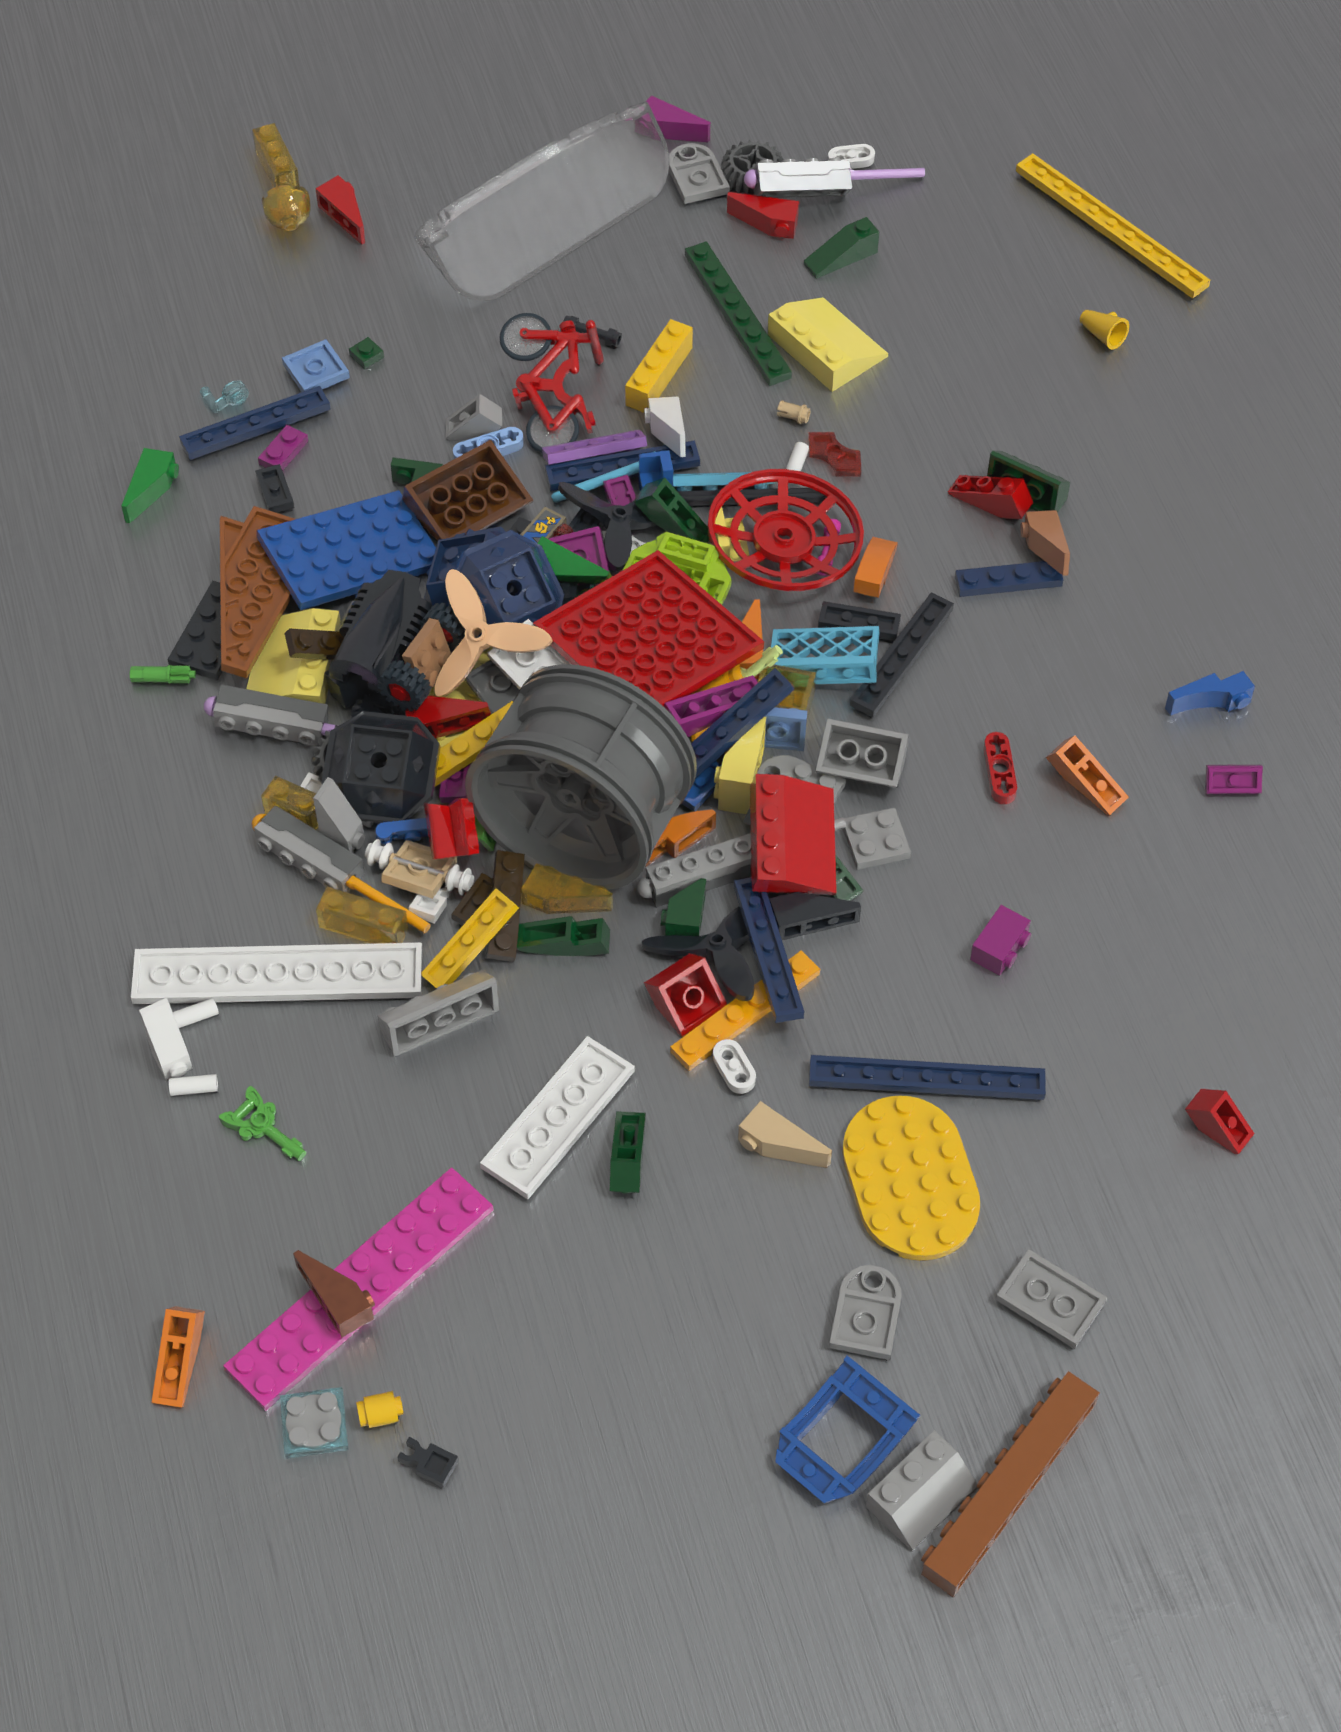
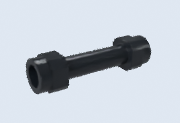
M565 316L563 322L573 321L577 332L587 333L586 325L579 322L578 317ZM596 327L598 337L605 341V345L611 347L619 346L622 333L612 328L606 331Z

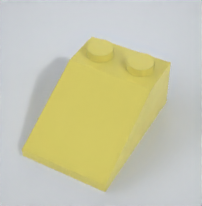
M763 717L744 734L724 755L722 767H716L714 798L718 799V810L747 814L750 808V785L761 766L765 749L766 717Z

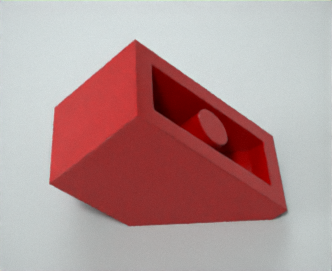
M1200 1089L1185 1108L1199 1131L1234 1154H1239L1255 1134L1226 1090Z

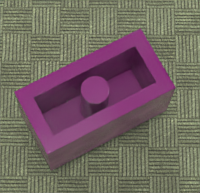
M1000 905L972 945L970 960L1000 976L1006 967L1010 969L1014 964L1019 947L1024 948L1029 942L1032 935L1029 932L1031 920Z

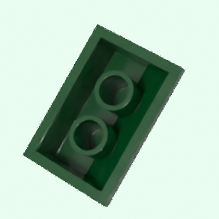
M992 451L990 453L987 476L1024 478L1033 500L1030 509L1035 511L1057 510V513L1068 499L1069 481L1006 452Z

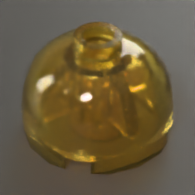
M294 185L278 186L267 192L268 197H262L265 217L273 226L286 231H293L308 219L311 206L309 193L304 187L300 186L301 190L294 189Z

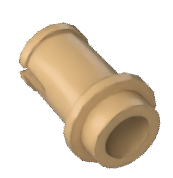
M783 400L780 401L777 409L779 410L777 416L796 420L798 424L807 423L811 413V409L807 408L805 404L799 406Z

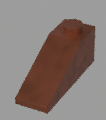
M298 1250L293 1253L297 1269L341 1338L374 1319L372 1307L375 1306V1303L367 1290L361 1291L355 1281Z

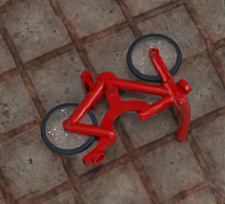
M521 313L511 317L501 329V348L509 357L518 361L537 359L548 350L550 345H554L528 374H521L517 378V387L512 389L518 410L523 409L521 402L529 400L536 411L527 423L526 435L530 445L540 453H542V447L575 442L579 435V423L575 416L577 413L583 417L588 434L593 433L592 427L596 426L592 411L587 412L583 397L580 394L569 396L563 389L565 376L569 373L577 374L579 372L577 344L590 343L595 363L600 365L604 362L596 324L593 320H588L585 324L587 333L576 332L574 322L570 320L562 322L559 325L560 331L551 330L548 322L537 314ZM568 346L569 359L561 363L553 379L540 378L539 376ZM537 391L554 392L557 400L564 407L556 405L545 406Z

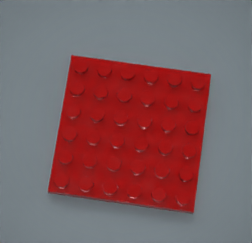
M659 550L533 622V626L545 630L551 636L552 643L550 646L570 664L596 668L618 676L649 694L663 707L666 702L690 695L764 649V641Z

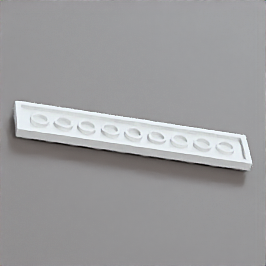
M422 943L135 949L131 1001L132 1004H153L167 998L169 1003H200L214 998L215 1002L414 998L422 995Z

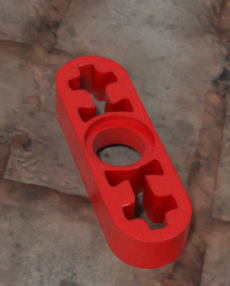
M992 732L986 736L984 742V756L993 800L999 804H1010L1015 800L1017 793V781L1010 743L1005 734ZM993 743H997L1000 747L999 754H996V748ZM995 764H1004L1008 770L997 772L993 766ZM1005 781V789L1008 793H1003V790L1000 789L1001 782Z

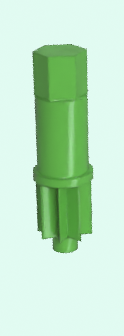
M131 666L130 668L131 682L190 683L191 679L196 678V671L191 670L190 666Z

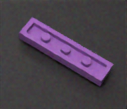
M634 430L542 447L543 458L548 464H557L570 460L587 459L597 455L615 454V452L624 450L625 452L640 450V447L647 446V440L641 430Z

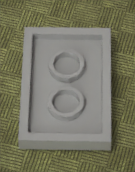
M1028 1249L998 1292L996 1301L1075 1349L1106 1304L1108 1297Z

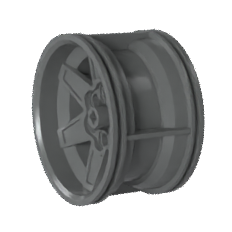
M561 664L542 668L530 675L524 682L507 713L468 769L465 787L469 802L473 803L474 814L483 828L506 851L525 854V865L549 878L568 885L586 889L608 890L628 885L639 877L676 809L691 789L696 778L697 762L691 742L680 724L649 694L611 673L587 666Z

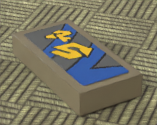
M544 507L520 535L535 543H538L542 536L547 539L553 538L565 526L566 517Z

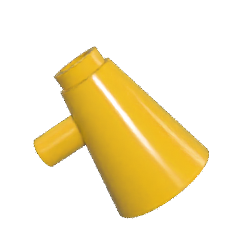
M1085 310L1080 316V323L1111 350L1121 346L1128 335L1129 321L1125 318L1117 317L1115 312L1105 314Z

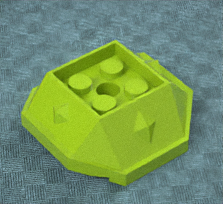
M665 532L657 536L656 540L647 542L632 550L624 569L659 550L723 605L731 587V577L724 563L720 560L714 545Z

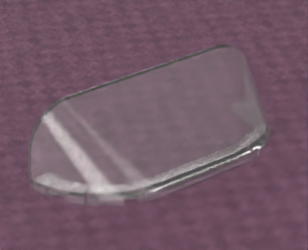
M648 102L630 106L620 114L613 112L569 133L570 140L564 138L558 142L552 141L452 202L437 213L438 219L434 221L432 219L427 220L416 231L414 237L419 246L450 286L464 297L477 301H489L505 295L649 203L662 190L669 171V151L664 135Z

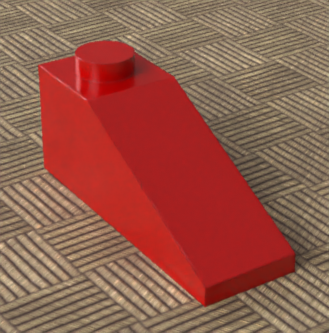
M337 175L315 188L318 207L361 245L364 244V226L356 201L355 191L351 183L344 181Z
M728 192L727 213L769 236L794 239L798 222L799 201Z
M427 696L418 710L414 709V711L409 712L407 708L405 711L406 716L418 717L435 738L468 730L491 715L487 702Z

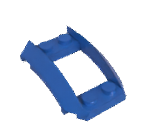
M847 1355L833 1376L831 1375L807 1405L779 1431V1447L776 1452L775 1462L823 1503H828L853 1494L885 1461L921 1415ZM843 1393L888 1429L878 1443L846 1478L801 1441L833 1407Z

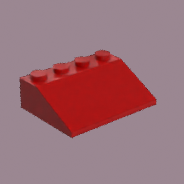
M755 774L750 785L752 891L836 895L834 789L785 775Z

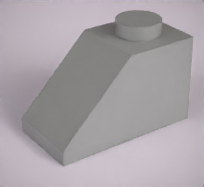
M478 394L446 418V439L469 440L498 431L502 427V407Z

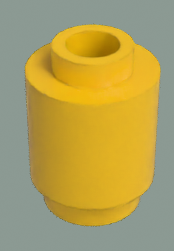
M393 1391L363 1397V1401L356 1402L361 1427L369 1425V1428L396 1423L399 1422L398 1416L404 1414L401 1397H394Z

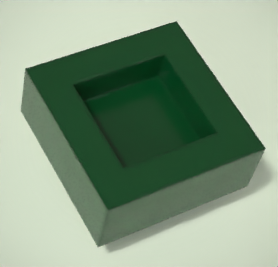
M367 337L349 348V356L366 369L384 358V351Z

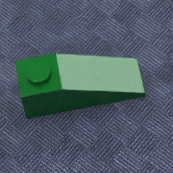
M143 449L121 505L125 523L134 521L170 489L173 479H176L179 473V465L175 462L173 452Z
M543 536L537 543L542 546L559 583L600 584L612 577L609 571Z

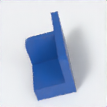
M669 450L639 454L640 491L647 483L664 477L673 486V466Z

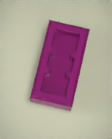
M628 475L603 481V487L610 504L625 506L635 500L636 495Z

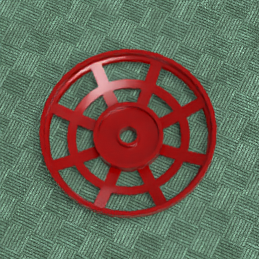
M789 469L754 471L729 482L714 498L709 510L707 525L711 544L715 546L720 560L730 570L754 584L783 591L817 589L840 579L852 569L858 560L864 537L862 519L858 510L841 490L817 476ZM778 482V495L765 496L748 502L740 492L742 489L756 484ZM788 483L809 487L822 493L827 498L817 507L803 499L788 496ZM732 497L741 509L734 516L731 527L728 528L715 524L719 510ZM777 504L778 509L768 512L763 516L756 510L759 507ZM835 504L848 517L853 533L838 535L834 523L826 514ZM788 505L802 508L810 512V514L803 517L800 514L788 511ZM746 515L756 523L753 533L738 530L741 521ZM820 520L827 527L829 536L816 537L815 529L812 525ZM715 533L729 537L735 552L742 560L734 563L718 544ZM779 535H787L788 537H790V539H782L779 537ZM739 540L753 542L757 552L748 557L741 548ZM854 542L851 558L841 570L829 565L836 555L838 545ZM814 546H830L828 554L822 561L811 555ZM764 559L779 563L780 572L767 569L757 563ZM801 561L812 567L799 572L790 571V564ZM751 567L765 575L780 578L781 582L759 577L745 569ZM818 572L829 575L816 581L792 583L791 580L808 577Z

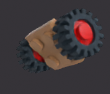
M436 603L431 607L420 623L422 625L420 632L402 655L405 665L401 660L398 662L396 660L392 661L377 681L379 683L377 685L378 689H381L380 693L382 696H387L386 700L388 702H394L393 706L397 708L401 706V710L404 711L408 708L409 712L414 711V709L418 710L433 686H435L443 665L465 637L466 629L456 617L450 604L447 607L446 603H441L440 605Z

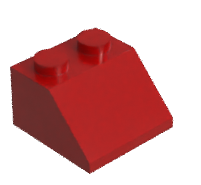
M688 954L644 982L655 1007L682 1037L727 1005L705 957Z

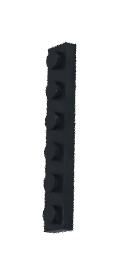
M931 592L876 665V683H863L851 698L850 706L874 717L953 611L954 603Z

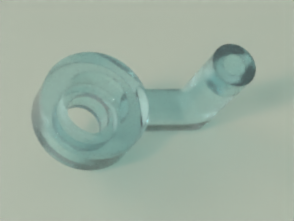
M237 380L228 383L223 388L222 397L218 400L215 399L209 387H203L200 390V394L213 413H217L227 405H242L248 398L249 391L242 381Z

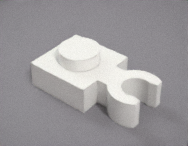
M445 886L439 889L433 899L418 894L409 906V911L425 921L435 924L447 906V898L450 896L451 891H448Z

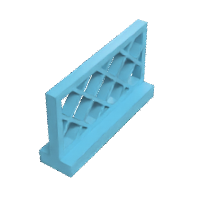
M879 626L773 629L771 648L778 645L783 653L777 658L778 661L772 667L767 666V673L769 674L776 668L792 685L876 683ZM862 636H872L865 643L859 640ZM835 637L845 638L838 644L832 641ZM790 638L792 641L783 645L779 642V639ZM809 638L819 639L811 645L806 642ZM851 643L857 646L850 653L844 649ZM825 644L830 647L824 653L817 650ZM798 645L804 648L797 654L791 651ZM863 652H865V653H867V654L870 655V656H859V655L862 654ZM836 653H839L840 655H842V656H838V657H832V656L835 655ZM785 654V655H787L789 658H780V657ZM810 654H813V655L816 656V657H806V656H808V655H810Z

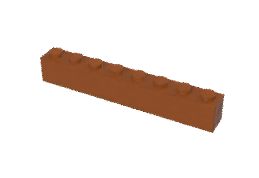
M1068 1371L1062 1380L1057 1377L1047 1391L1050 1394L1045 1403L1039 1401L1030 1413V1417L1033 1419L1027 1427L1022 1424L1017 1429L1012 1438L1015 1443L1009 1450L1003 1448L994 1462L997 1467L991 1474L985 1472L976 1486L979 1491L973 1498L967 1496L958 1510L961 1515L955 1523L950 1520L940 1533V1537L943 1539L937 1547L931 1545L923 1555L921 1561L924 1565L921 1575L953 1598L1095 1407L1100 1392Z

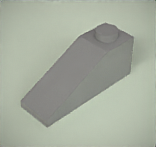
M327 777L313 797L319 832L354 853L356 849L362 847L365 841L362 821L334 780Z

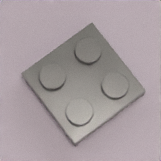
M895 808L844 818L846 827L843 828L857 870L911 858V850Z

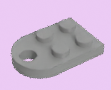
M687 143L676 147L669 154L668 169L684 204L725 195L730 192V186L714 153L708 147L696 143ZM685 154H691V155H693V156H691V157H685V156H683V155H685Z
M787 755L775 756L766 760L760 766L757 773L775 772L778 775H785L833 788L834 803L845 787L846 782L845 779L839 776L816 772V766Z
M864 1265L853 1269L845 1276L840 1287L829 1348L890 1360L902 1297L900 1284L891 1272L880 1266ZM875 1276L881 1280L882 1284L879 1287L872 1288L867 1286L864 1280L867 1277Z

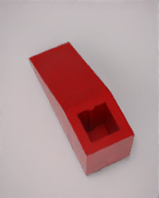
M959 475L948 490L949 495L999 518L1022 519L1033 504L1024 478Z

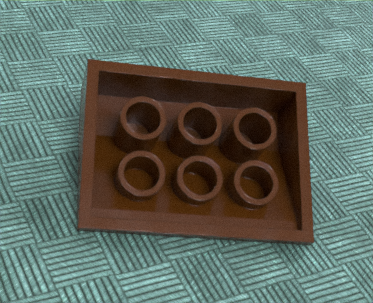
M492 440L405 485L402 497L404 503L415 514L421 525L436 540L452 538L456 534L466 533L468 529L473 531L484 530L533 503V498Z

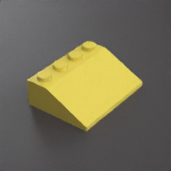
M823 297L789 302L768 314V336L832 392L888 357V353Z
M312 608L282 615L250 672L246 689L325 704L329 690L325 672L329 670L332 660L290 658L284 633L290 628L339 631L341 627L339 611Z

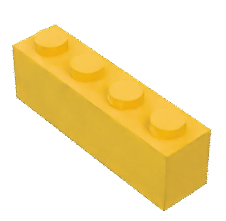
M670 319L626 383L625 406L644 413V408H649V398L660 397L693 348V327Z

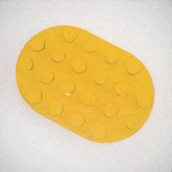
M890 1096L871 1102L853 1117L844 1136L843 1161L861 1220L871 1238L882 1248L885 1246L891 1251L898 1253L899 1257L919 1261L945 1257L963 1246L976 1227L980 1211V1196L961 1137L949 1116L937 1106L923 1099L911 1096Z

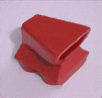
M467 797L456 798L447 806L423 803L432 859L479 853L474 807Z

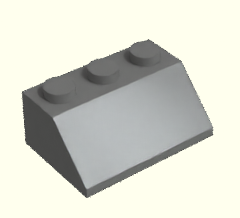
M827 718L816 772L897 788L909 744L908 734Z
M934 1430L868 1493L866 1508L906 1547L913 1551L963 1503L967 1496H970L977 1489V1483L959 1453Z

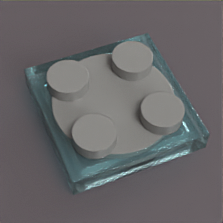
M343 1387L280 1395L285 1458L349 1450Z

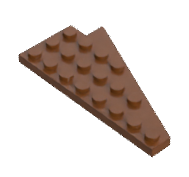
M253 506L244 523L224 516L220 517L221 671L247 679L292 598V595L258 541L257 530L295 520L294 518Z

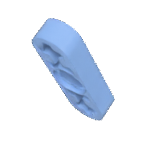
M507 427L459 442L453 447V460L463 455L462 453H467L489 440H492L502 456L517 452L522 449L524 444L523 433L517 427Z

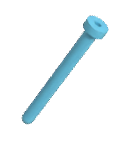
M639 461L581 482L575 486L590 491L603 486V481L624 475H633L639 472ZM560 491L554 492L551 495L553 502L567 499Z

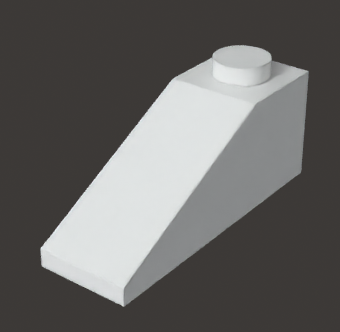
M679 397L649 398V408H644L645 424L650 423L651 433L677 455L686 457L685 431Z
M167 998L140 1009V1016L152 1055L165 1080L181 1077L187 1071L193 1069L187 1048Z

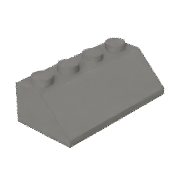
M484 970L477 973H469L454 983L439 986L431 993L424 996H416L408 1003L386 1009L377 1017L380 1032L393 1056H398L498 1012L497 981Z

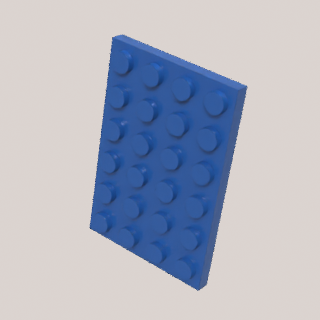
M399 490L257 530L258 541L300 610L357 594L363 583L373 584L374 581L381 579L388 570L402 571L413 576L427 573L432 565L436 547L415 514L402 500L403 496Z

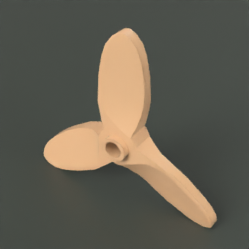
M451 569L445 579L447 595L456 617L466 630L465 637L449 656L437 677L435 694L438 697H445L452 693L468 676L482 652L490 647L507 652H534L550 646L552 638L545 630L524 623L504 622L488 625L483 605L476 590L461 572Z

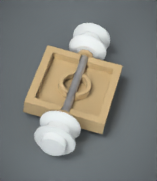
M380 839L369 843L365 851L368 865L373 866L378 862L379 868L384 870L382 873V883L432 899L444 882L448 891H452L455 887L458 888L459 895L469 891L474 883V875H471L470 868H467L464 872L460 871V866L457 864V856L432 859L430 847L409 840L403 843L397 853H394L391 843H387L384 847L381 846Z

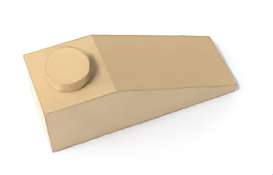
M761 1101L739 1125L738 1140L749 1151H755L764 1157L828 1168L831 1164L832 1150Z

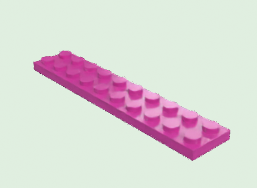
M451 1167L334 1270L355 1281L361 1291L367 1290L375 1303V1306L372 1307L374 1316L493 1211V1205ZM309 1290L226 1362L223 1367L266 1412L360 1328L341 1338L312 1290Z

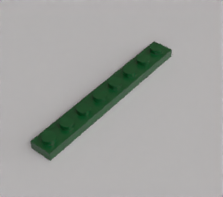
M705 241L685 248V257L767 384L772 386L792 379L791 369L708 242Z

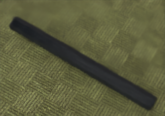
M809 487L788 488V496L800 498L810 503H822L827 498L822 493ZM778 488L742 489L740 492L748 502H751L761 497L778 495ZM720 490L677 492L689 506L712 505L714 498ZM730 497L723 505L738 504Z

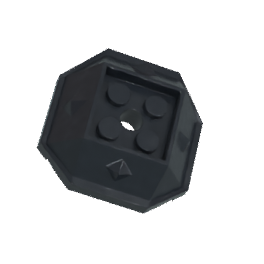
M363 711L330 731L321 784L323 785L327 777L333 779L361 821L383 823L409 820L411 816L424 807L423 803H429L433 799L441 746L418 717ZM377 760H387L386 765L382 768L374 767V763Z

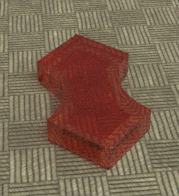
M809 432V457L827 462L833 468L835 477H861V454L859 450L849 449L840 444L834 432Z

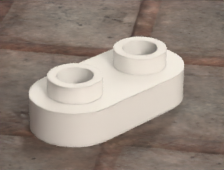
M867 144L839 146L829 151L828 159L841 158V161H849L850 169L864 168L874 163L875 150Z
M726 1039L719 1041L713 1049V1061L731 1091L738 1094L751 1091L755 1086L756 1072L743 1049L734 1040ZM724 1056H731L732 1059H730V1060H725V1059H723V1057H724ZM741 1078L744 1079L745 1082L739 1083L736 1080Z

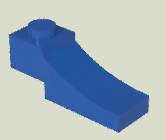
M1244 671L1220 680L1213 673L1170 691L1165 709L1170 716L1187 710L1207 707L1225 708L1227 712L1236 708L1241 709L1251 702L1255 685Z

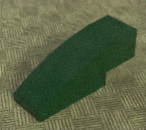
M572 916L519 924L517 949L519 951L554 956L609 954L610 928L603 918L576 922Z

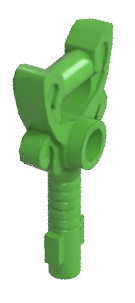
M249 1086L246 1090V1100L234 1112L228 1111L219 1115L222 1125L234 1131H239L240 1138L244 1141L250 1140L252 1136L257 1139L266 1135L282 1147V1153L288 1158L295 1157L298 1161H301L306 1155V1151L302 1148L303 1144L294 1137L292 1139L288 1138L274 1127L276 1106L271 1102L264 1104L262 1097L252 1086ZM255 1108L256 1111L251 1115V1118L243 1121V1119Z

